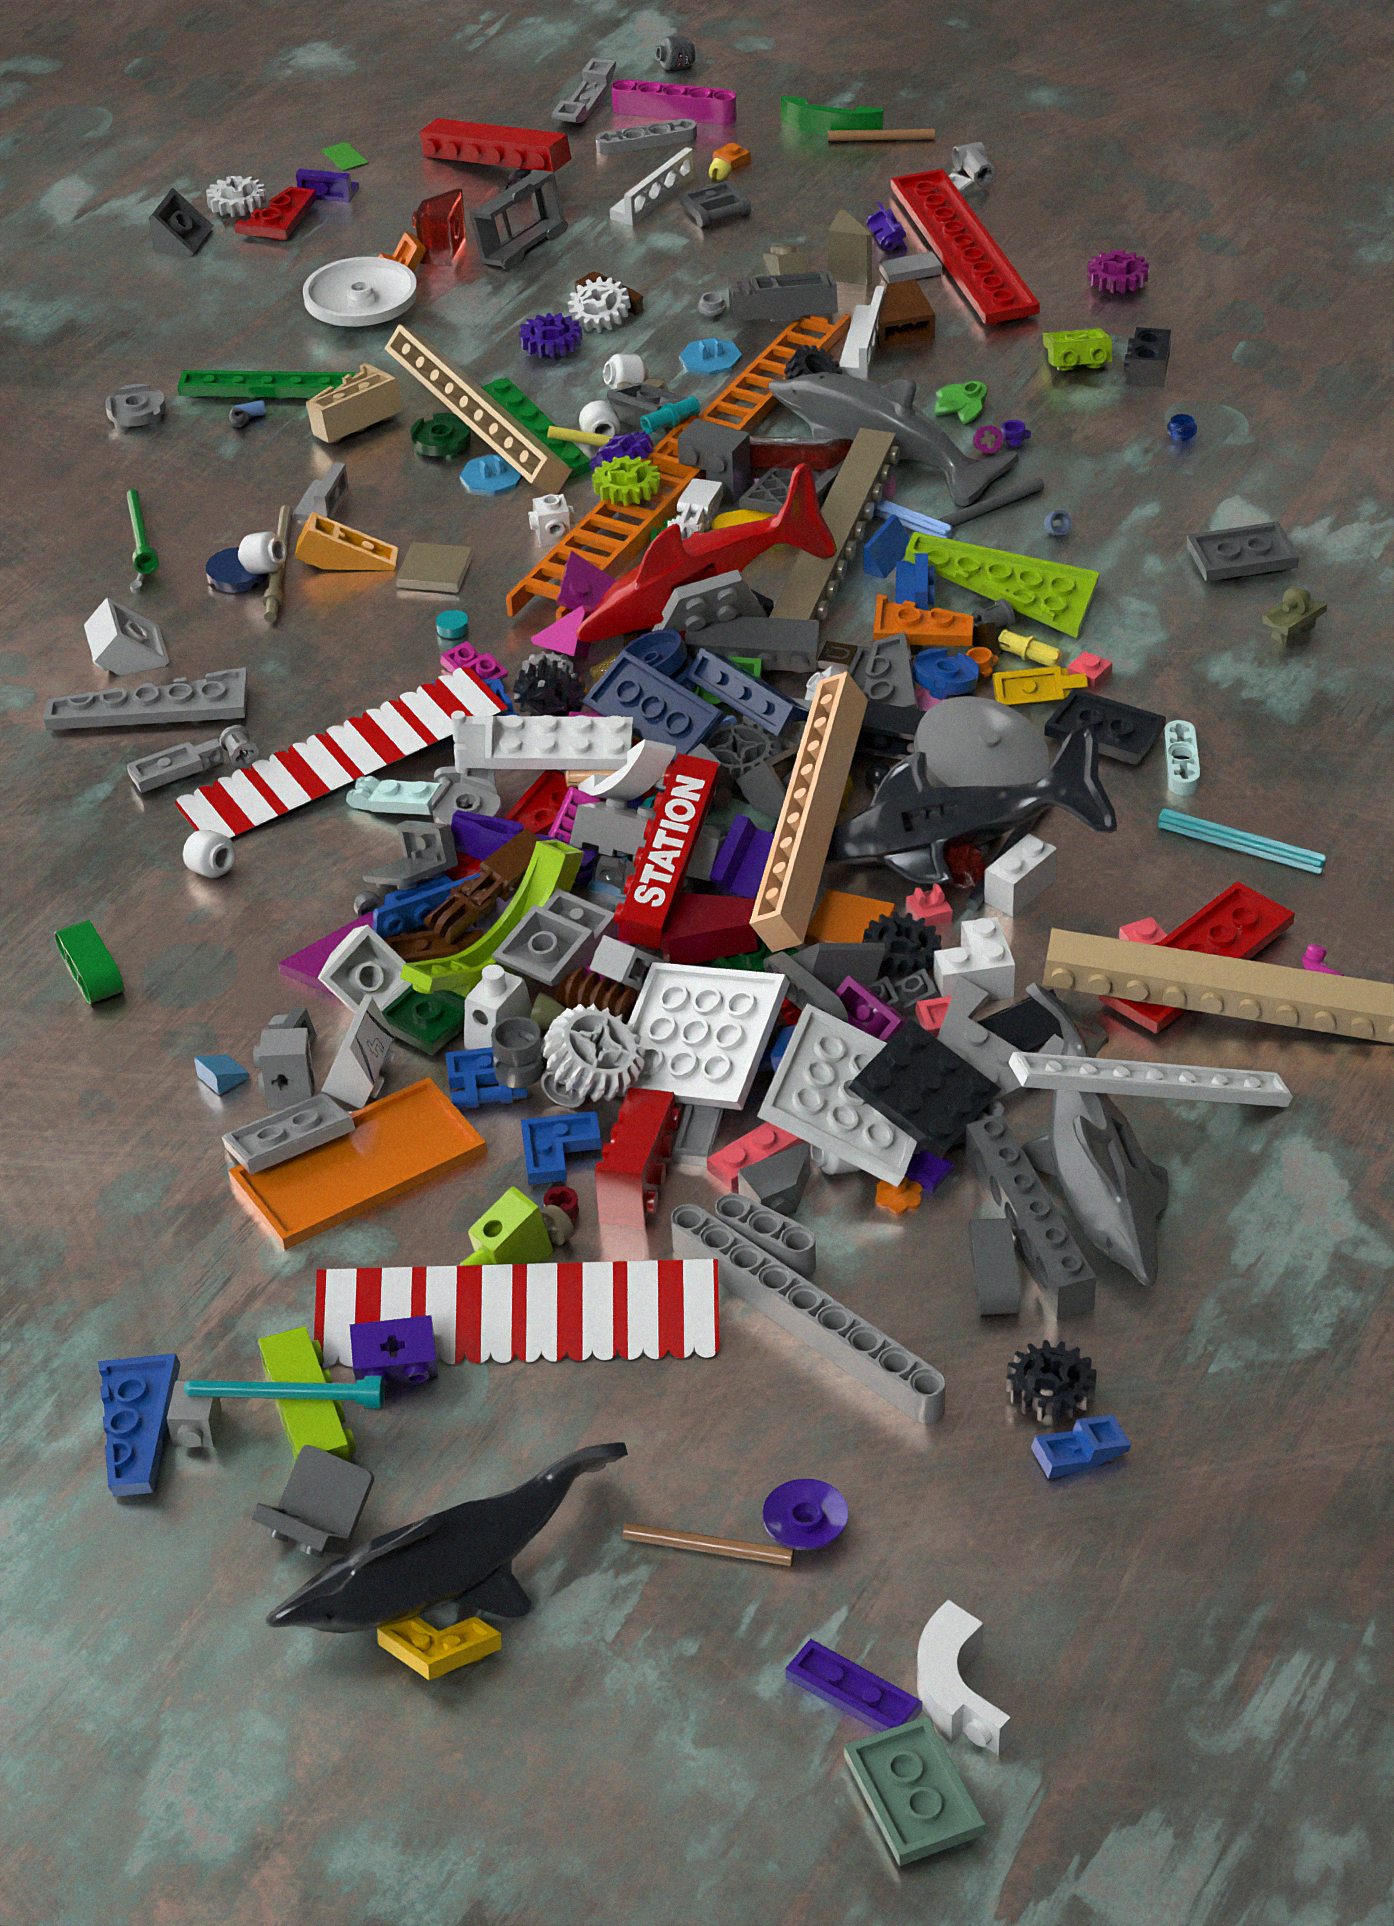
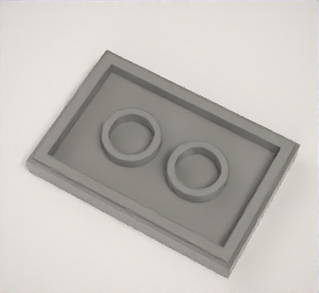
M323 1092L228 1132L222 1136L225 1148L250 1174H253L354 1131L356 1128L353 1118L328 1094Z

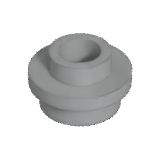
M707 292L700 297L698 310L707 317H717L726 310V301L723 299V295L718 292Z

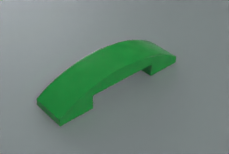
M782 95L781 122L805 132L828 136V131L884 130V109L858 105L856 110L812 105L808 104L807 98Z

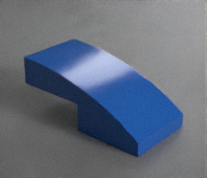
M1112 1414L1077 1419L1073 1431L1035 1436L1031 1449L1049 1479L1077 1473L1108 1462L1128 1452L1131 1448V1443L1116 1417Z

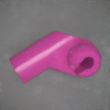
M1310 944L1307 947L1306 954L1302 955L1304 970L1344 976V974L1326 967L1324 958L1327 951L1324 947L1317 944Z

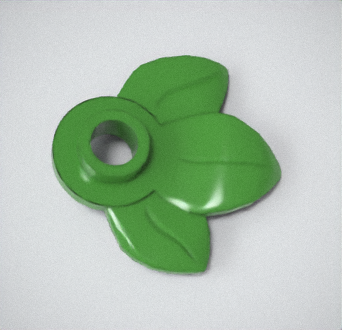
M969 381L964 385L951 384L941 388L936 392V396L940 399L934 407L935 416L958 412L959 419L963 424L971 422L983 410L982 405L985 403L988 395L986 385L980 381Z

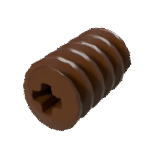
M583 966L579 967L573 974L566 975L556 991V1001L565 1008L573 1010L581 1004L587 1009L594 1003L598 1011L602 1012V1010L608 1007L610 1015L617 1017L622 1014L621 1022L625 1025H628L638 997L636 989L628 988L625 991V985L620 982L613 986L611 978L605 977L601 980L599 973L591 972L588 974V969Z

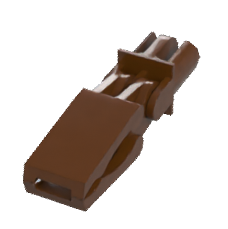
M525 828L482 861L479 866L482 873L479 877L464 881L456 889L452 887L450 897L425 918V925L430 929H434L439 937H445V941L449 945L469 927L472 926L477 929L478 922L493 910L498 897L507 902L516 894L528 869L536 842L543 840Z

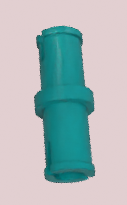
M690 396L674 404L666 403L660 410L641 416V427L648 434H652L667 426L675 427L681 420L698 415L700 413L699 409H701L700 403L695 396Z

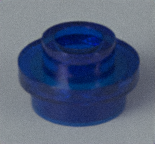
M1187 414L1173 416L1167 424L1168 435L1177 441L1189 440L1197 434L1195 419Z

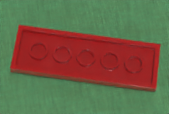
M1237 881L1156 945L1249 960L1294 924L1295 913ZM1099 995L1098 1000L1155 1034L1187 1010Z

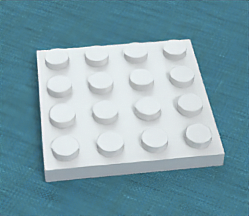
M652 962L628 1024H633L632 1034L641 1036L640 1046L645 1048L643 1070L638 1075L639 1079L635 1085L631 1087L674 1092L676 1103L742 1110L790 984L786 975Z
M807 1003L757 1117L896 1187L904 1178L917 1141L848 1089L853 1079L887 1043Z

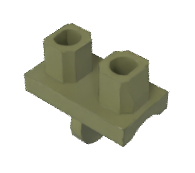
M1291 587L1284 592L1281 604L1263 614L1262 622L1272 628V639L1287 645L1293 641L1294 632L1298 629L1300 631H1309L1315 627L1316 618L1327 612V603L1314 601L1308 590L1303 591L1298 587Z

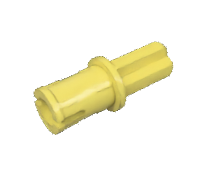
M1005 629L998 638V642L1004 643H999L1000 650L1021 656L1022 660L1026 662L1031 659L1054 667L1058 666L1062 659V653L1058 648L1038 642L1034 636L1028 638Z

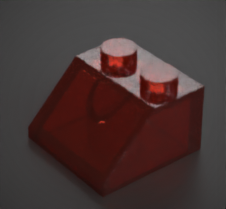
M454 189L422 200L417 211L413 212L412 225L413 228H416V237L426 248L420 264L453 266L467 239L462 189Z

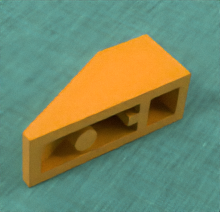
M311 512L298 538L294 557L308 565H314L321 569L393 571L396 566L399 548Z

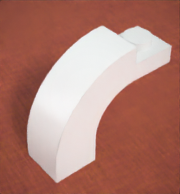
M947 1600L930 1618L920 1637L917 1654V1690L919 1700L922 1701V1709L925 1715L929 1717L934 1728L952 1743L963 1731L974 1744L980 1747L985 1746L999 1756L1010 1744L1011 1717L973 1692L960 1677L964 1668L983 1649V1622L950 1600Z

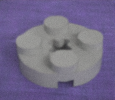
M146 384L123 386L117 389V395L112 399L110 395L106 398L107 416L114 422L115 428L120 430L145 424L148 426L158 425L162 421L161 415L166 410L163 392L158 388V393L151 391L150 385Z
M462 777L463 782L453 785L451 781H448L441 785L432 797L434 823L450 824V828L452 815L457 810L496 818L501 817V800L497 794L496 787L491 782L479 777ZM468 804H473V807L470 809L460 808L466 807Z

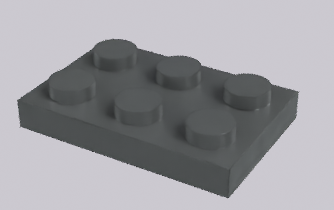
M1279 521L1187 535L1186 546L1205 581H1219L1225 578L1252 576L1258 573L1279 572L1285 569L1298 568L1299 556Z

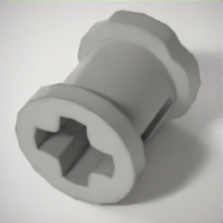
M233 725L226 728L220 735L219 740L222 748L229 752L231 763L235 767L247 768L256 762L259 756V749L255 743L249 741V733L241 725ZM233 735H236L238 738V743L234 740ZM242 750L246 758H243L239 751Z

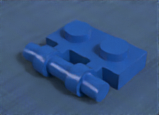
M492 1047L445 1053L450 1089L465 1087L463 1091L450 1092L451 1101L455 1107L467 1105L468 1109L479 1108L481 1103L501 1101L503 1105L513 1103V1099L527 1098L526 1087L520 1089L509 1088L496 1080ZM499 1083V1086L477 1089V1086Z

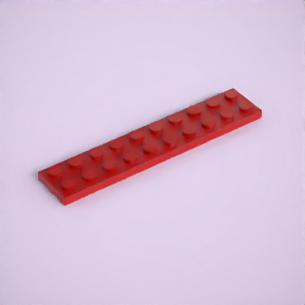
M943 169L891 178V189L985 324H998L1005 320L1024 319L1031 315L1040 314V303Z

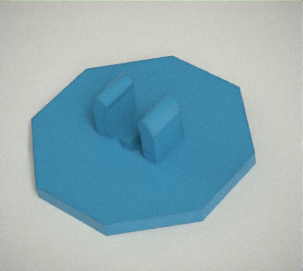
M717 338L690 342L679 354V359L688 371L706 375L731 371L742 358L741 352L733 342Z
M489 454L470 460L460 474V479L470 491L497 494L516 488L523 478L511 464L497 454Z

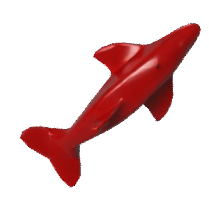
M801 463L792 472L787 499L779 514L763 520L715 529L705 533L697 531L691 537L682 540L680 525L677 523L662 530L648 547L642 563L613 583L596 605L591 615L580 624L576 630L578 640L587 643L597 642L640 630H653L656 624L662 623L664 619L662 612L675 588L737 569L741 573L759 554L777 544H787L822 559L834 556L837 550L835 540L820 512L815 480L810 466ZM686 630L678 632L683 641H685Z

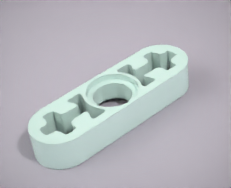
M1171 721L1164 729V752L1168 788L1177 795H1192L1198 791L1200 781L1195 727L1187 721ZM1177 737H1182L1183 741L1177 742ZM1175 756H1186V757H1189V759L1181 760V759H1176V758H1174V757H1175ZM1180 774H1186V779H1182Z

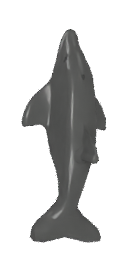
M820 372L809 375L803 374L792 379L773 380L768 384L770 392L782 404L810 425L813 438H847L853 440L814 444L818 452L828 462L835 463L842 455L848 454L860 428L896 433V446L900 447L899 459L925 462L939 468L946 477L953 502L961 506H967L974 502L989 483L1012 468L1019 461L1018 452L1015 451L1004 452L982 460L966 457L932 420L913 405L917 386L916 382L908 379H898L882 387L848 375Z
M1035 982L1025 988L1030 997L1050 1011L1059 1021L1064 1038L1061 1055L1096 1058L1100 1049L1109 1042V1036L1102 1027L1078 1012L1074 1007L1058 999L1045 988ZM1053 1089L1051 1129L1049 1133L1023 1144L1021 1148L1035 1170L1058 1178L1073 1214L1088 1238L1100 1252L1115 1264L1121 1265L1133 1273L1143 1285L1147 1287L1153 1286L1156 1283L1158 1273L1156 1215L1165 1207L1168 1199L1169 1182L1167 1170L1162 1166L1154 1164L1145 1155L1127 1118L1112 1102L1107 1093Z

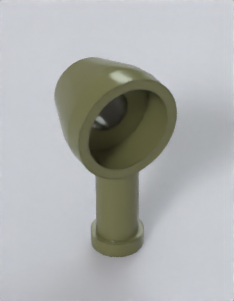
M539 993L530 1019L539 1026L540 1033L548 1031L553 1020L557 1019L566 1008L552 997Z

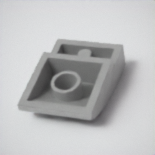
M558 888L543 907L535 904L492 954V957L495 961L550 986L560 984L566 975L573 974L579 967H587L592 963L595 951L603 935L615 939L618 936L619 924L613 923L615 913Z

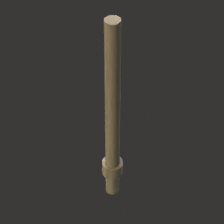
M289 505L281 507L277 535L285 543L286 549L288 547L293 509ZM285 561L278 571L271 573L269 588L264 593V619L267 622L276 621L278 609L282 606L283 592L281 587Z

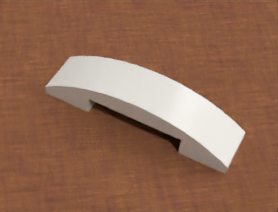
M644 739L628 750L627 765L611 776L593 774L578 784V790L607 799V797L619 798L625 801L635 799L650 789L661 777L676 753V746Z

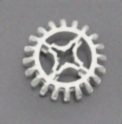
M594 1003L587 1009L581 1004L573 1010L567 1008L557 1019L553 1020L544 1037L543 1057L548 1059L546 1069L556 1071L554 1081H564L566 1083V1091L570 1089L577 1090L579 1098L590 1094L594 1102L601 1097L609 1102L616 1095L621 1097L639 1079L638 1075L643 1070L645 1063L643 1060L645 1048L640 1046L641 1036L632 1034L633 1024L625 1025L621 1022L622 1014L617 1017L610 1015L608 1007L602 1010V1012L598 1011Z

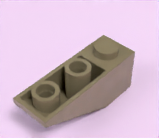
M787 244L770 246L771 252L763 253L771 275L808 272L806 252L798 251L797 246H787Z

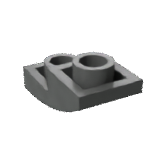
M924 968L894 984H891L886 976L868 986L903 1016L916 1012L917 1001L940 998Z

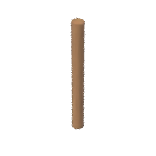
M935 129L828 131V142L935 140Z
M625 1523L622 1534L623 1540L791 1567L794 1561L795 1551L790 1548L633 1523Z

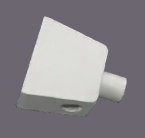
M488 965L482 970V980L467 995L465 1000V1048L479 1049L492 1047V1028L505 1018L517 1016L530 1019L532 1006L526 983L521 977L505 972L503 967L499 965Z

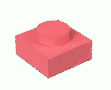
M1084 651L1067 667L1068 675L1086 673L1088 687L1095 689L1112 673V662Z
M1153 917L1121 926L1119 931V938L1121 940L1156 945L1167 936Z
M952 996L917 1001L915 1011L921 1027L936 1038L938 1037Z

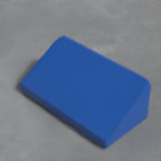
M893 514L863 547V571L865 574L884 579L896 567V562L901 561L905 556L910 538L897 515Z

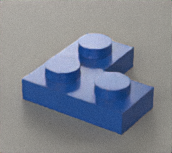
M597 1111L521 1120L528 1185L566 1181L564 1153L601 1149Z

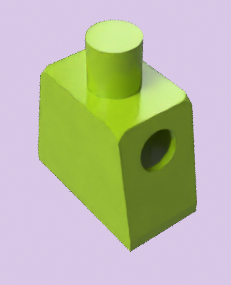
M512 1186L470 1228L468 1234L475 1252L462 1261L460 1266L536 1264L553 1252V1248L539 1206L516 1187Z

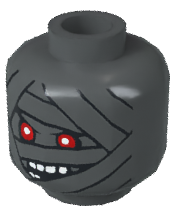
M667 36L662 39L661 44L656 48V59L660 61L661 66L667 71L686 70L695 61V46L685 36Z

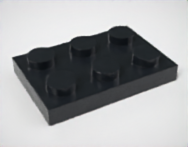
M1073 688L1044 725V736L1064 742L1073 729L1088 724L1094 727L1100 754L1137 765L1164 730L1166 717Z

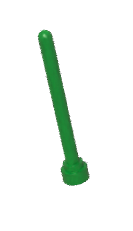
M131 489L127 492V500L137 546L133 553V563L139 573L150 574L156 571L159 566L158 554L154 548L149 546L139 493L137 490Z

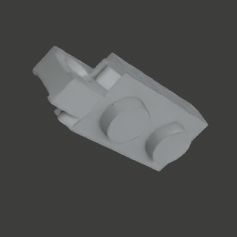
M217 738L199 745H192L189 741L128 763L127 769L131 779L140 793L211 768L223 762L224 755L222 746Z

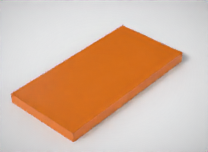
M427 1077L350 1113L349 1115L353 1118L356 1128L354 1131L253 1174H250L241 1164L228 1171L232 1184L283 1249L286 1250L486 1154V1141L431 1078Z

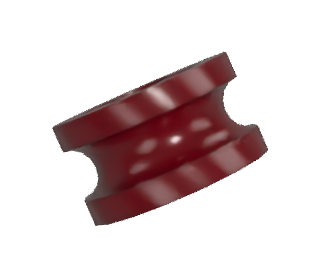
M558 1186L549 1189L543 1197L544 1208L548 1205L558 1206L569 1216L572 1222L578 1217V1194L570 1187Z

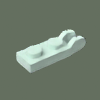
M361 776L355 782V789H351L347 793L346 801L350 807L357 810L359 808L361 810H371V812L431 815L433 812L432 797L442 784L382 780L380 782L373 776Z

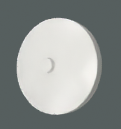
M355 257L330 263L312 273L303 286L304 304L312 316L333 325L353 327L379 324L398 317L414 304L418 293L416 277L408 267L394 260L380 257Z

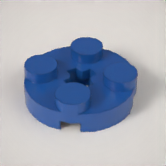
M946 649L925 650L916 656V661L913 664L915 682L923 688L930 690L929 694L933 698L947 699L949 694L957 695L976 691L979 666L969 656L959 652L957 653V658L947 656Z

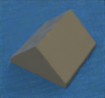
M845 209L839 210L828 229V270L831 271L835 281L870 285L872 284V233Z

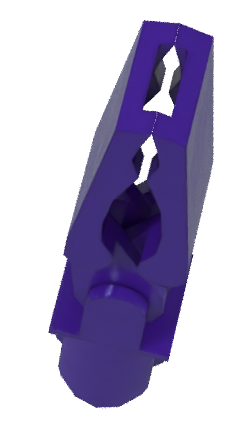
M457 810L452 815L451 832L455 838V850L482 861L524 829L523 824L519 822ZM536 834V836H538L543 841L556 839L546 835ZM561 834L557 840L563 842L564 835ZM577 848L584 851V855L574 882L588 885L592 876L595 852L585 848Z

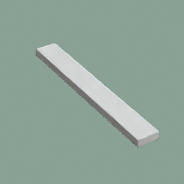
M1013 1052L1008 1062L1022 1087L1288 1107L1293 1098L1279 1075L1274 1072L1027 1052Z

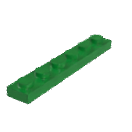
M183 370L177 387L179 396H190L192 398L218 396L220 398L248 397L251 399L259 397L312 399L329 386L336 389L343 384L342 378L349 374L354 377L356 372Z
M508 378L497 379L492 383L481 386L482 389L573 469L567 480L592 471L589 465L591 460L573 442L547 437L549 426H557Z

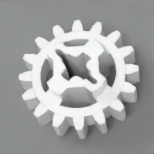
M230 176L226 178V181L217 180L218 185L211 184L210 189L206 190L208 208H212L213 213L220 211L221 216L230 213L231 217L235 215L244 216L247 211L253 212L255 207L262 208V203L266 202L264 184H260L258 179L252 181L250 176L246 179H242L241 176L237 178L236 176Z
M598 277L595 283L588 279L586 280L587 286L578 285V293L570 294L571 301L567 303L570 316H572L573 321H579V326L583 327L585 325L586 332L596 328L597 332L601 333L602 327L612 330L614 322L620 325L622 324L621 317H628L629 315L627 309L631 308L627 288H623L620 281L614 284L613 279L610 277L606 282H602L601 277Z

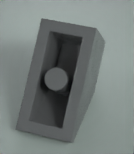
M804 1142L739 1169V1194L786 1217L795 1213L810 1176V1146L807 1142Z

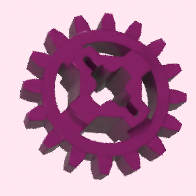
M1111 250L1110 254L1100 252V257L1092 256L1091 261L1087 263V281H1091L1092 287L1099 286L1100 291L1110 289V293L1122 294L1126 292V289L1136 291V286L1144 287L1145 282H1148L1149 262H1144L1145 257L1143 256L1136 257L1135 252L1126 254V250Z

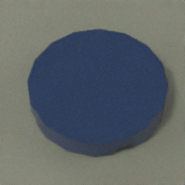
M240 547L228 548L217 552L209 558L205 565L208 583L210 585L214 584L216 589L222 592H246L253 589V584L258 581L262 584L269 573L251 574L246 571L238 558Z

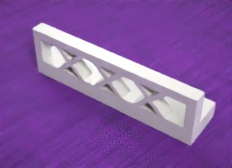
M685 147L625 193L624 198L609 209L610 219L633 226L694 179L693 149Z
M876 286L871 306L856 305L839 362L838 369H842L841 375L868 379L878 342V318L885 295L884 286Z

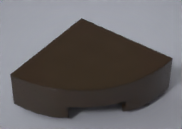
M995 622L983 623L973 627L972 645L974 648L985 647L991 650L994 655L1000 654Z

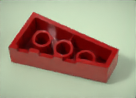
M633 1087L628 1089L619 1110L618 1123H614L611 1129L610 1143H605L602 1150L604 1160L603 1162L598 1161L595 1166L599 1224L645 1229L649 1213L655 1214L658 1204V1191L656 1188L657 1185L663 1186L666 1175L664 1160L665 1158H671L674 1138L672 1131H678L681 1122V1109L675 1108L674 1092Z

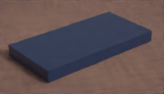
M625 650L620 653L582 700L586 707L602 717H633V737L640 742L645 739L676 746V753L671 760L673 763H675L678 753L688 755L700 743L704 745L726 718L721 710Z

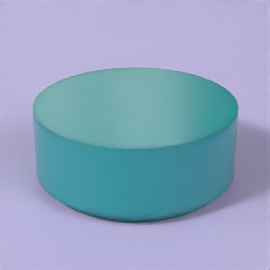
M448 610L440 613L436 618L438 634L449 639L463 636L469 630L467 615L459 610Z

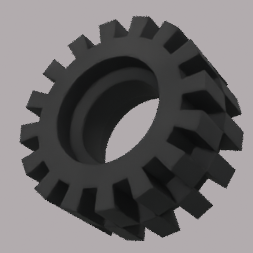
M804 345L803 347L800 346L785 366L784 374H787L785 379H792L803 374L809 375L820 372L842 374V369H838L840 365L838 361H832L833 355L829 354L827 356L825 354V349L821 348L818 351L815 345H812L811 348L808 345Z

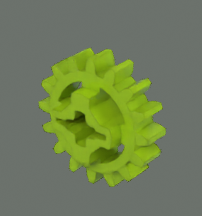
M629 456L613 457V462L603 461L602 467H595V473L592 474L595 495H601L602 501L611 499V504H616L618 501H623L624 506L630 503L640 504L641 498L650 500L651 494H657L658 487H660L658 466H652V461L650 460L641 462V457L639 456L634 460H630Z

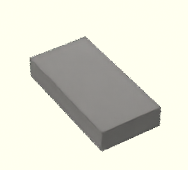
M932 251L880 261L879 271L888 283L940 275L942 274V264Z
M693 1104L685 1105L671 1152L673 1163L707 1167L706 1158L714 1153L725 1115V1108Z

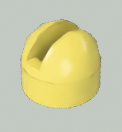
M715 158L710 165L709 176L712 180L717 178V182H723L729 177L733 169L726 161Z

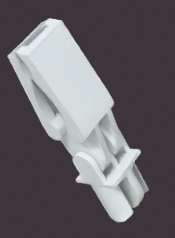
M693 478L678 500L677 511L682 512L681 515H677L676 519L668 521L667 527L676 523L680 525L682 540L691 537L697 531L701 533L707 532L723 497V482Z

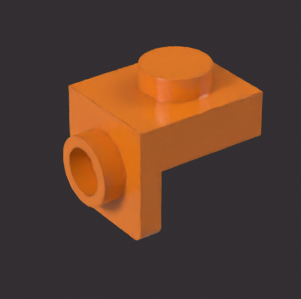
M405 232L393 255L380 253L378 257L399 262L414 273L423 258L426 248L414 234Z

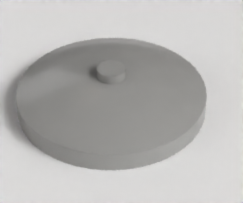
M964 696L950 698L937 703L925 713L914 737V753L919 751L926 753L927 778L936 788L1032 783L1041 779L1049 769L1050 762L1047 746L1034 725L1014 709L986 698Z

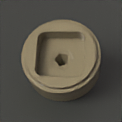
M548 1205L540 1211L552 1243L562 1245L573 1236V1223L560 1207Z

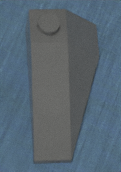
M801 742L762 762L736 779L744 797L749 801L754 810L778 819L780 818Z

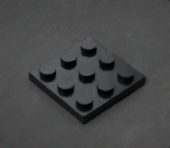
M912 1019L867 1064L848 1087V1089L939 1160L944 1157L966 1132V1124L973 1123L1001 1090L998 1085Z

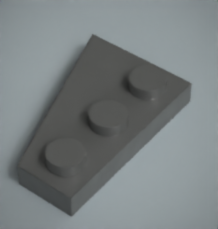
M903 632L873 641L865 671L867 679L865 687L861 691L868 701L919 710L910 645L906 633Z

